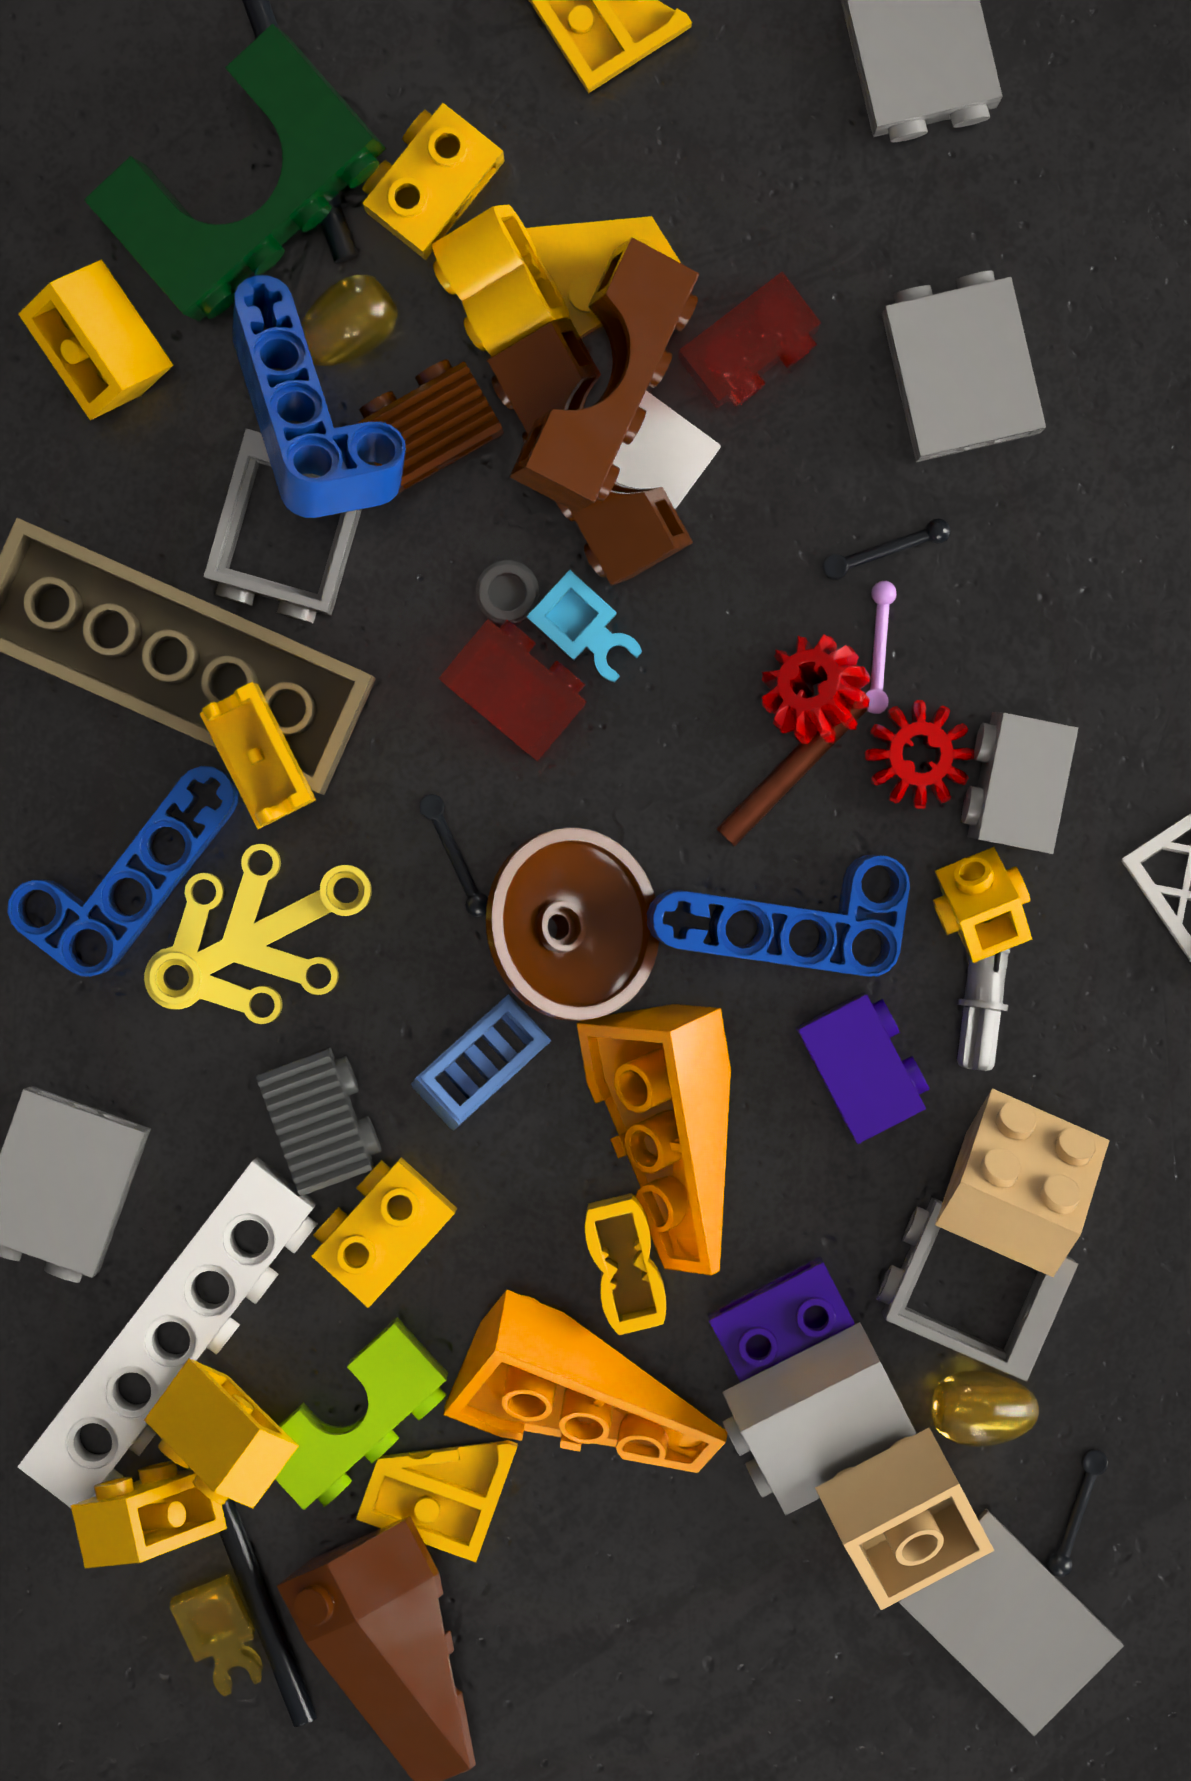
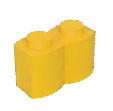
M509 204L492 206L431 244L436 257L433 269L438 281L448 293L452 295L457 294L461 299L467 315L463 321L464 327L470 340L481 351L487 350L491 357L549 322L566 320L570 317L557 285L539 260L529 233Z
M632 1193L589 1203L585 1216V1237L588 1250L594 1262L602 1271L601 1302L609 1324L618 1335L663 1325L666 1316L665 1288L657 1266L649 1257L651 1249L650 1229L642 1205Z

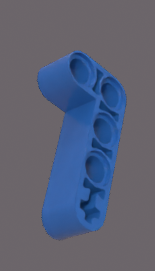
M256 275L245 279L238 285L234 294L232 339L279 493L286 508L296 515L305 518H316L380 506L390 502L397 496L402 481L406 448L405 440L401 433L392 425L383 422H364L334 428L293 297L287 285L279 279L268 275ZM272 368H280V369H283L284 371H276V370H273ZM286 421H299V422H302V423H301V424H292V423H289V422H286ZM366 462H377L383 465L373 466ZM303 474H315L320 477L310 478L304 476Z
M199 766L190 769L177 782L86 903L52 880H31L18 886L8 901L7 913L11 924L40 949L69 971L79 976L92 977L109 972L123 958L233 814L238 804L239 791L232 777L227 772L215 767ZM216 779L221 784L216 794L223 801L218 809L205 806L194 818L193 821L205 825L204 830L198 835L190 823L173 817L172 812L178 806L182 813H190L199 800L198 794L193 791L197 782L211 784ZM168 827L178 830L185 841V851L182 857L176 863L170 865L159 861L153 851V840L156 834ZM127 878L139 881L146 892V902L143 908L134 915H127L121 912L114 901V891L117 885ZM38 890L49 893L56 904V914L53 920L43 927L33 924L27 918L25 912V903L28 897ZM94 929L100 932L106 940L107 953L98 965H88L82 962L76 953V940L84 930Z
M864 855L855 859L846 869L843 878L838 913L684 890H667L657 895L650 903L646 914L647 926L651 935L656 940L676 949L866 977L880 976L890 971L897 963L900 954L910 890L909 876L902 864L888 856ZM879 865L888 872L891 887L883 899L872 902L864 895L861 881L868 869ZM678 901H684V912L710 918L709 904H716L709 922L711 942L703 943L708 930L688 926L681 927L678 937H673V927L663 923L665 911H675ZM746 910L753 915L757 924V931L750 943L744 946H734L726 935V924L734 913ZM802 920H810L819 931V941L817 947L811 953L799 956L792 950L789 944V934L796 923ZM865 929H872L881 940V951L875 961L861 965L852 953V943L859 932Z

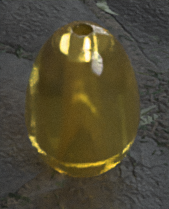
M353 275L334 283L313 303L301 323L313 364L317 366L340 365L358 359L373 351L386 340L395 327L398 309L384 287L371 275Z
M980 1370L961 1371L949 1375L936 1386L932 1401V1417L937 1431L954 1443L971 1447L992 1446L1021 1437L1036 1424L1039 1414L1037 1399L1024 1385L1000 1374Z

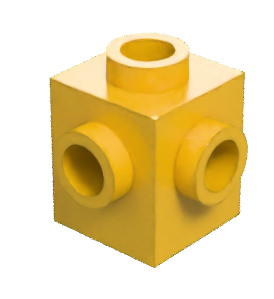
M995 847L935 870L943 895L933 899L938 918L946 935L958 931L973 963L1032 940L1022 906L1030 902L1026 885L1016 866L1005 869Z

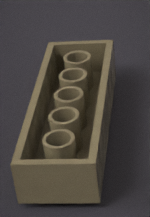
M16 518L0 554V652L213 747L216 746L199 714L203 711L202 708L212 702H219L233 695L236 689L254 682L259 685L311 790L325 795L376 680L374 676L20 518Z

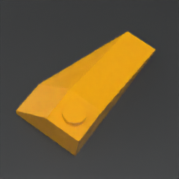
M671 1004L612 1014L576 1023L587 1085L595 1104L603 1100L605 1101L618 1135L610 1140L618 1158L628 1156L641 1188L638 1190L636 1198L647 1216L650 1236L664 1269L713 1275L719 1272L731 1066L721 1008Z
M506 1290L480 1322L446 1401L443 1413L447 1417L502 1438L522 1441L523 1433L527 1431L560 1437V1448L580 1452L582 1443L615 1447L618 1455L623 1460L699 1473L727 1441V1431L569 1315L542 1304L532 1297L520 1295L510 1290Z

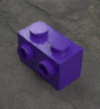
M863 992L795 1027L853 1140L857 1144L926 1109L919 1095L930 1089L913 1056L901 1061L890 1038L899 1034L900 1031L883 999L872 1004L868 995Z
M821 1257L708 1313L709 1322L740 1382L855 1325Z

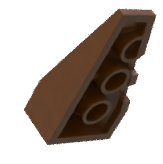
M411 1516L310 1559L277 1585L308 1647L413 1781H443L468 1771L476 1765L463 1694L455 1688L449 1655L454 1651L451 1631H444L438 1598L443 1594L440 1573Z

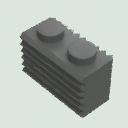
M330 1047L262 1072L256 1076L299 1196L373 1170L375 1165L371 1155L381 1152V1147L369 1116L357 1119L349 1095L359 1092V1088L347 1056L335 1059Z

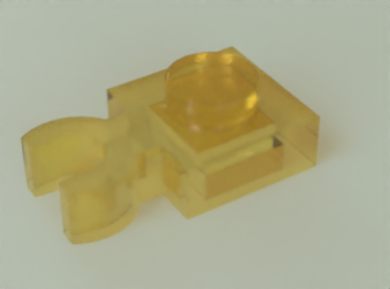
M230 1574L171 1598L170 1610L194 1661L198 1662L213 1656L215 1660L213 1682L221 1695L225 1697L231 1694L232 1681L227 1671L234 1666L245 1668L249 1672L254 1684L261 1682L263 1665L260 1656L252 1648L242 1645V1643L254 1639L255 1627Z

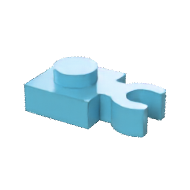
M571 570L561 578L527 616L528 620L573 661L587 647L594 654V663L599 674L611 682H616L620 677L608 665L606 660L607 653L612 648L617 646L624 647L636 658L642 653L640 645L634 638L623 633L612 634L606 628V625L617 615V612Z

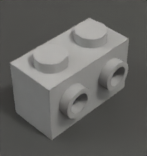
M992 712L990 724L982 723L980 725L975 742L974 759L981 761L982 765L977 787H968L963 802L961 820L962 823L969 824L967 837L1053 854L1078 727L1008 713Z

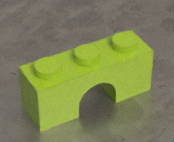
M398 1317L350 1359L347 1368L364 1386L368 1397L367 1412L360 1420L347 1426L329 1425L320 1420L303 1402L278 1425L299 1447L275 1480L303 1510L316 1499L324 1507L328 1505L352 1482V1479L345 1472L363 1456L371 1464L375 1462L399 1439V1436L393 1429L410 1413L418 1421L421 1420L447 1395L440 1386L447 1380L448 1372Z

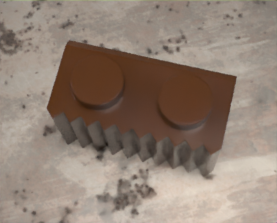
M448 359L442 360L415 377L419 385L415 390L399 399L396 398L393 391L386 392L359 409L364 419L355 424L383 422L396 428L405 440V459L401 487L398 494L504 434L503 427L465 361L452 367ZM374 462V463L376 464V466H381V465H383V464Z

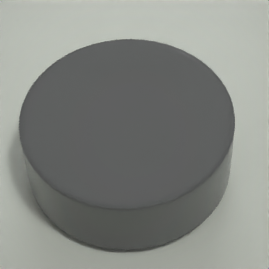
M512 560L496 562L488 566L477 581V603L483 614L495 623L502 625L521 623L527 619L529 613L539 602L540 590L537 579L528 567Z

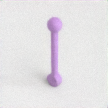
M879 581L873 586L871 592L874 602L877 603L871 685L866 695L870 699L867 711L873 714L885 711L889 703L888 696L883 691L889 605L893 603L897 595L895 586L889 581Z

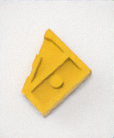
M529 0L588 94L692 27V21L686 13L677 8L674 10L658 0Z
M652 216L526 228L536 248L540 262L551 275L565 301L570 315L568 319H571L581 338L602 326V323L588 306L615 249L633 237L681 263Z
M506 1440L382 1455L377 1459L356 1520L383 1528L411 1516L425 1545L477 1562L518 1443Z

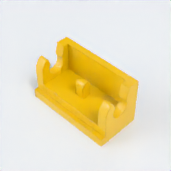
M250 682L236 689L233 695L219 702H212L202 708L203 711L199 714L257 829L316 801L258 684Z

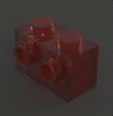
M781 272L679 350L678 360L716 409L728 400H731L734 406L738 407L766 385L761 375L779 361H782L785 367L789 368L817 346L812 336L818 332L821 322L785 274Z
M487 619L438 679L539 763L587 705V701L578 695L585 684L557 660L547 669L530 655L529 652L536 643L509 620L506 619L501 627L498 628Z

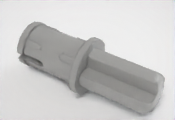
M1011 948L975 963L972 962L969 956L964 999H958L957 1005L964 1006L957 1057L958 1065L962 1068L988 1071L992 1070L995 1065L1001 1011H1008V1005L1003 1004L1008 955Z

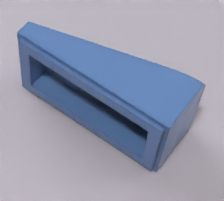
M508 994L421 1072L411 1085L443 1122L454 1131L544 1049L551 1040ZM500 1019L526 1046L520 1053H517L493 1027ZM481 1037L506 1063L500 1071L474 1044ZM461 1055L487 1081L481 1088L455 1062ZM444 1073L468 1099L461 1106L437 1082L436 1078L440 1074Z

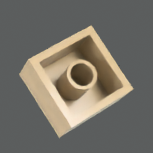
M992 1088L965 1134L935 1225L1054 1277L1082 1233L1110 1140Z
M930 1428L913 1436L898 1440L889 1449L855 1467L843 1469L832 1479L815 1487L844 1547L880 1610L895 1604L994 1551Z

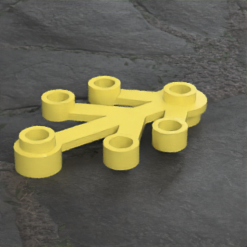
M252 845L242 855L241 867L244 873L223 939L199 951L209 910L215 909L220 905L225 891L222 881L214 874L198 873L192 876L185 885L184 894L187 903L173 946L161 949L155 953L145 968L144 982L148 994L157 1004L168 1009H184L192 1006L199 999H203L243 1012L250 1021L256 1024H267L274 1021L280 1015L283 1006L282 998L274 988L270 986H257L249 990L210 975L234 962L300 983L307 992L313 995L329 993L335 988L339 979V972L333 961L326 957L306 959L267 945L331 912L340 916H350L361 912L368 905L372 895V886L368 876L364 871L352 865L336 866L324 875L320 883V890L255 923L267 883L278 874L281 867V859L278 852L270 845ZM259 850L269 853L273 861L271 870L265 875L255 874L249 865L250 857ZM342 878L353 879L358 885V896L350 903L340 901L335 895V886ZM202 879L212 882L216 889V896L209 904H201L193 896L195 884ZM314 964H323L330 970L331 980L324 988H316L308 981V970ZM173 965H180L188 972V983L181 990L171 988L166 982V972ZM257 993H266L274 1001V1010L268 1017H259L252 1011L251 1001Z

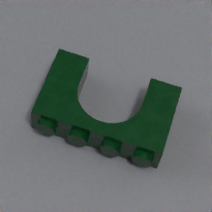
M273 23L225 67L271 120L281 142L282 168L280 177L272 195L261 208L250 216L233 223L208 224L197 221L186 211L153 171L132 156L123 162L84 199L182 314L199 322L205 316L208 319H212L224 312L234 302V294L236 292L234 289L251 273L261 275L273 267L285 252L282 245L299 229L307 232L317 226L332 209L329 201L347 185L350 188H355L366 181L379 166V161L376 158L387 149L295 43Z

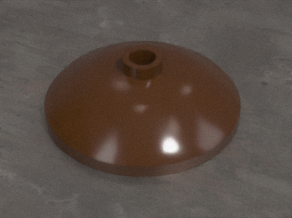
M555 829L538 834L519 845L506 858L493 880L486 906V934L489 949L498 972L510 990L521 1001L537 1012L552 1018L568 1021L599 1018L620 1009L639 992L649 977L659 947V941L651 935L647 926L646 914L650 903L656 898L648 877L637 860L624 847L611 838L588 829ZM550 918L557 926L555 938H552L548 931V920Z

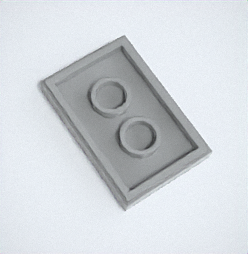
M985 1509L977 1518L994 1551L898 1602L1035 1736L1124 1645L995 1516Z

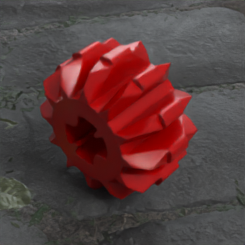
M823 634L813 649L806 637L798 636L795 645L797 653L789 656L786 651L775 649L774 657L781 666L780 670L762 672V681L771 689V691L761 697L762 705L768 713L775 714L773 724L781 733L787 734L794 730L798 741L808 745L817 731H819L826 743L834 744L836 737L835 726L842 723L845 728L856 730L858 723L850 713L851 709L869 708L870 699L860 689L870 683V676L865 667L856 666L859 657L852 647L845 645L837 650V644L834 639ZM818 682H821L820 684H818L819 694L815 697L810 698L814 695L813 685Z
M915 700L911 708V724L908 723L903 711L898 706H894L888 710V716L897 729L895 733L882 725L875 724L872 726L870 734L876 739L887 743L886 749L873 748L864 752V759L871 762L886 760L888 768L876 772L871 776L870 780L874 786L885 783L891 777L897 780L889 793V801L899 803L904 797L908 786L913 787L912 802L914 808L924 809L927 803V785H930L935 797L941 803H945L951 799V795L942 781L944 776L956 784L965 785L969 776L964 771L953 767L952 763L953 760L966 761L973 759L974 750L967 747L953 749L951 741L963 737L968 732V728L962 723L954 726L948 732L941 729L950 714L948 707L940 706L929 723L926 722L925 702L923 700ZM912 737H923L924 747L935 749V762L931 761L924 764L928 769L925 773L915 772L914 762L903 760V747L909 748L914 746L910 739Z

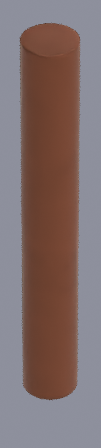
M851 709L850 713L857 721L868 709ZM842 723L835 726L836 737L834 744L849 730ZM817 731L808 745L799 743L720 824L717 830L735 847L834 744L826 743L819 731Z

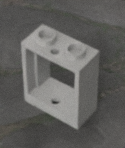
M246 429L203 577L210 582L218 584L216 596L252 606L255 595L280 601L277 613L309 623H314L317 612L332 616L362 509L341 513L318 594L230 569L259 464L271 467L262 434ZM303 474L304 476L310 478L320 477L315 474Z
M932 1197L927 1210L917 1206L908 1222L902 1241L911 1246L902 1267L898 1268L891 1265L883 1279L877 1295V1300L885 1303L881 1314L886 1321L1027 1382L1078 1263L1067 1256L1054 1277L1040 1271L1037 1272L1004 1349L906 1307L940 1230V1227L936 1226L935 1223L943 1202Z

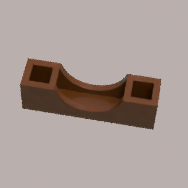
M633 237L614 250L588 306L602 323L611 344L613 364L607 388L601 398L591 407L579 410L551 409L536 419L509 476L510 478L576 512L595 503L596 500L603 502L607 498L620 472V467L613 464L622 442L629 445L633 441L644 421L646 410L640 408L639 405L649 385L655 388L660 383L671 362L672 353L665 350L674 329L678 331L684 329L696 308L698 297L691 294L700 273Z
M571 319L549 322L487 360L495 373L491 381L497 396L508 409L515 410L526 430L522 433L524 444L535 420L551 409H583L591 388L601 376ZM615 482L611 492L603 502L596 500L595 503L579 512L556 501L564 516L570 521H576L587 541L584 545V552L591 567L599 576H606L611 586L635 577L693 543L663 487L642 489Z

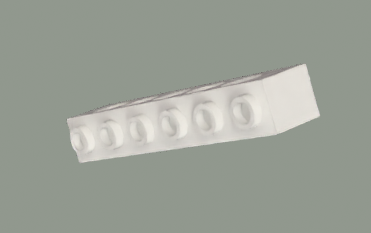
M255 1158L24 1457L18 1468L70 1508L73 1504L95 1497V1485L123 1478V1475L116 1471L114 1467L124 1454L130 1449L140 1456L157 1434L144 1421L146 1416L188 1358L197 1361L206 1348L216 1355L220 1352L240 1326L230 1316L245 1297L256 1305L279 1275L269 1267L284 1246L295 1254L318 1224L308 1216L317 1205V1202L308 1195L299 1196L295 1185L260 1158ZM254 1220L264 1226L268 1233V1245L264 1251L252 1254L239 1248L234 1237L235 1228L239 1222ZM205 1271H215L223 1275L229 1285L227 1300L218 1304L204 1301L196 1290L198 1275ZM177 1322L184 1326L190 1336L189 1349L181 1354H171L165 1351L157 1339L158 1328L161 1324ZM126 1373H138L144 1376L151 1387L149 1401L143 1404H132L126 1401L119 1391L120 1377ZM95 1423L105 1427L112 1438L111 1450L100 1455L87 1451L80 1440L82 1426Z

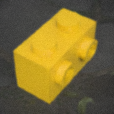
M444 103L439 106L433 115L427 110L418 115L402 138L408 144L404 152L393 165L384 160L367 179L362 188L368 194V197L363 202L365 212L424 260L433 252L431 244L443 238L505 162L504 152L501 148Z
M102 259L50 282L18 314L89 420L142 396L174 366Z
M402 1157L391 1168L381 1160L356 1187L365 1196L348 1215L338 1207L313 1234L322 1244L316 1249L312 1257L367 1308L375 1302L457 1210V1207Z
M188 1358L144 1419L161 1437L162 1440L158 1444L160 1451L184 1468L190 1467L197 1475L192 1481L194 1486L205 1496L222 1505L229 1498L254 1508L299 1447L228 1375Z
M173 1461L161 1462L139 1469L140 1480L133 1482L132 1477H123L99 1483L94 1486L95 1497L71 1505L84 1567L95 1568L141 1563L226 1530L227 1526L222 1504L211 1500L194 1486L192 1481L197 1475L192 1469L178 1471L176 1463Z

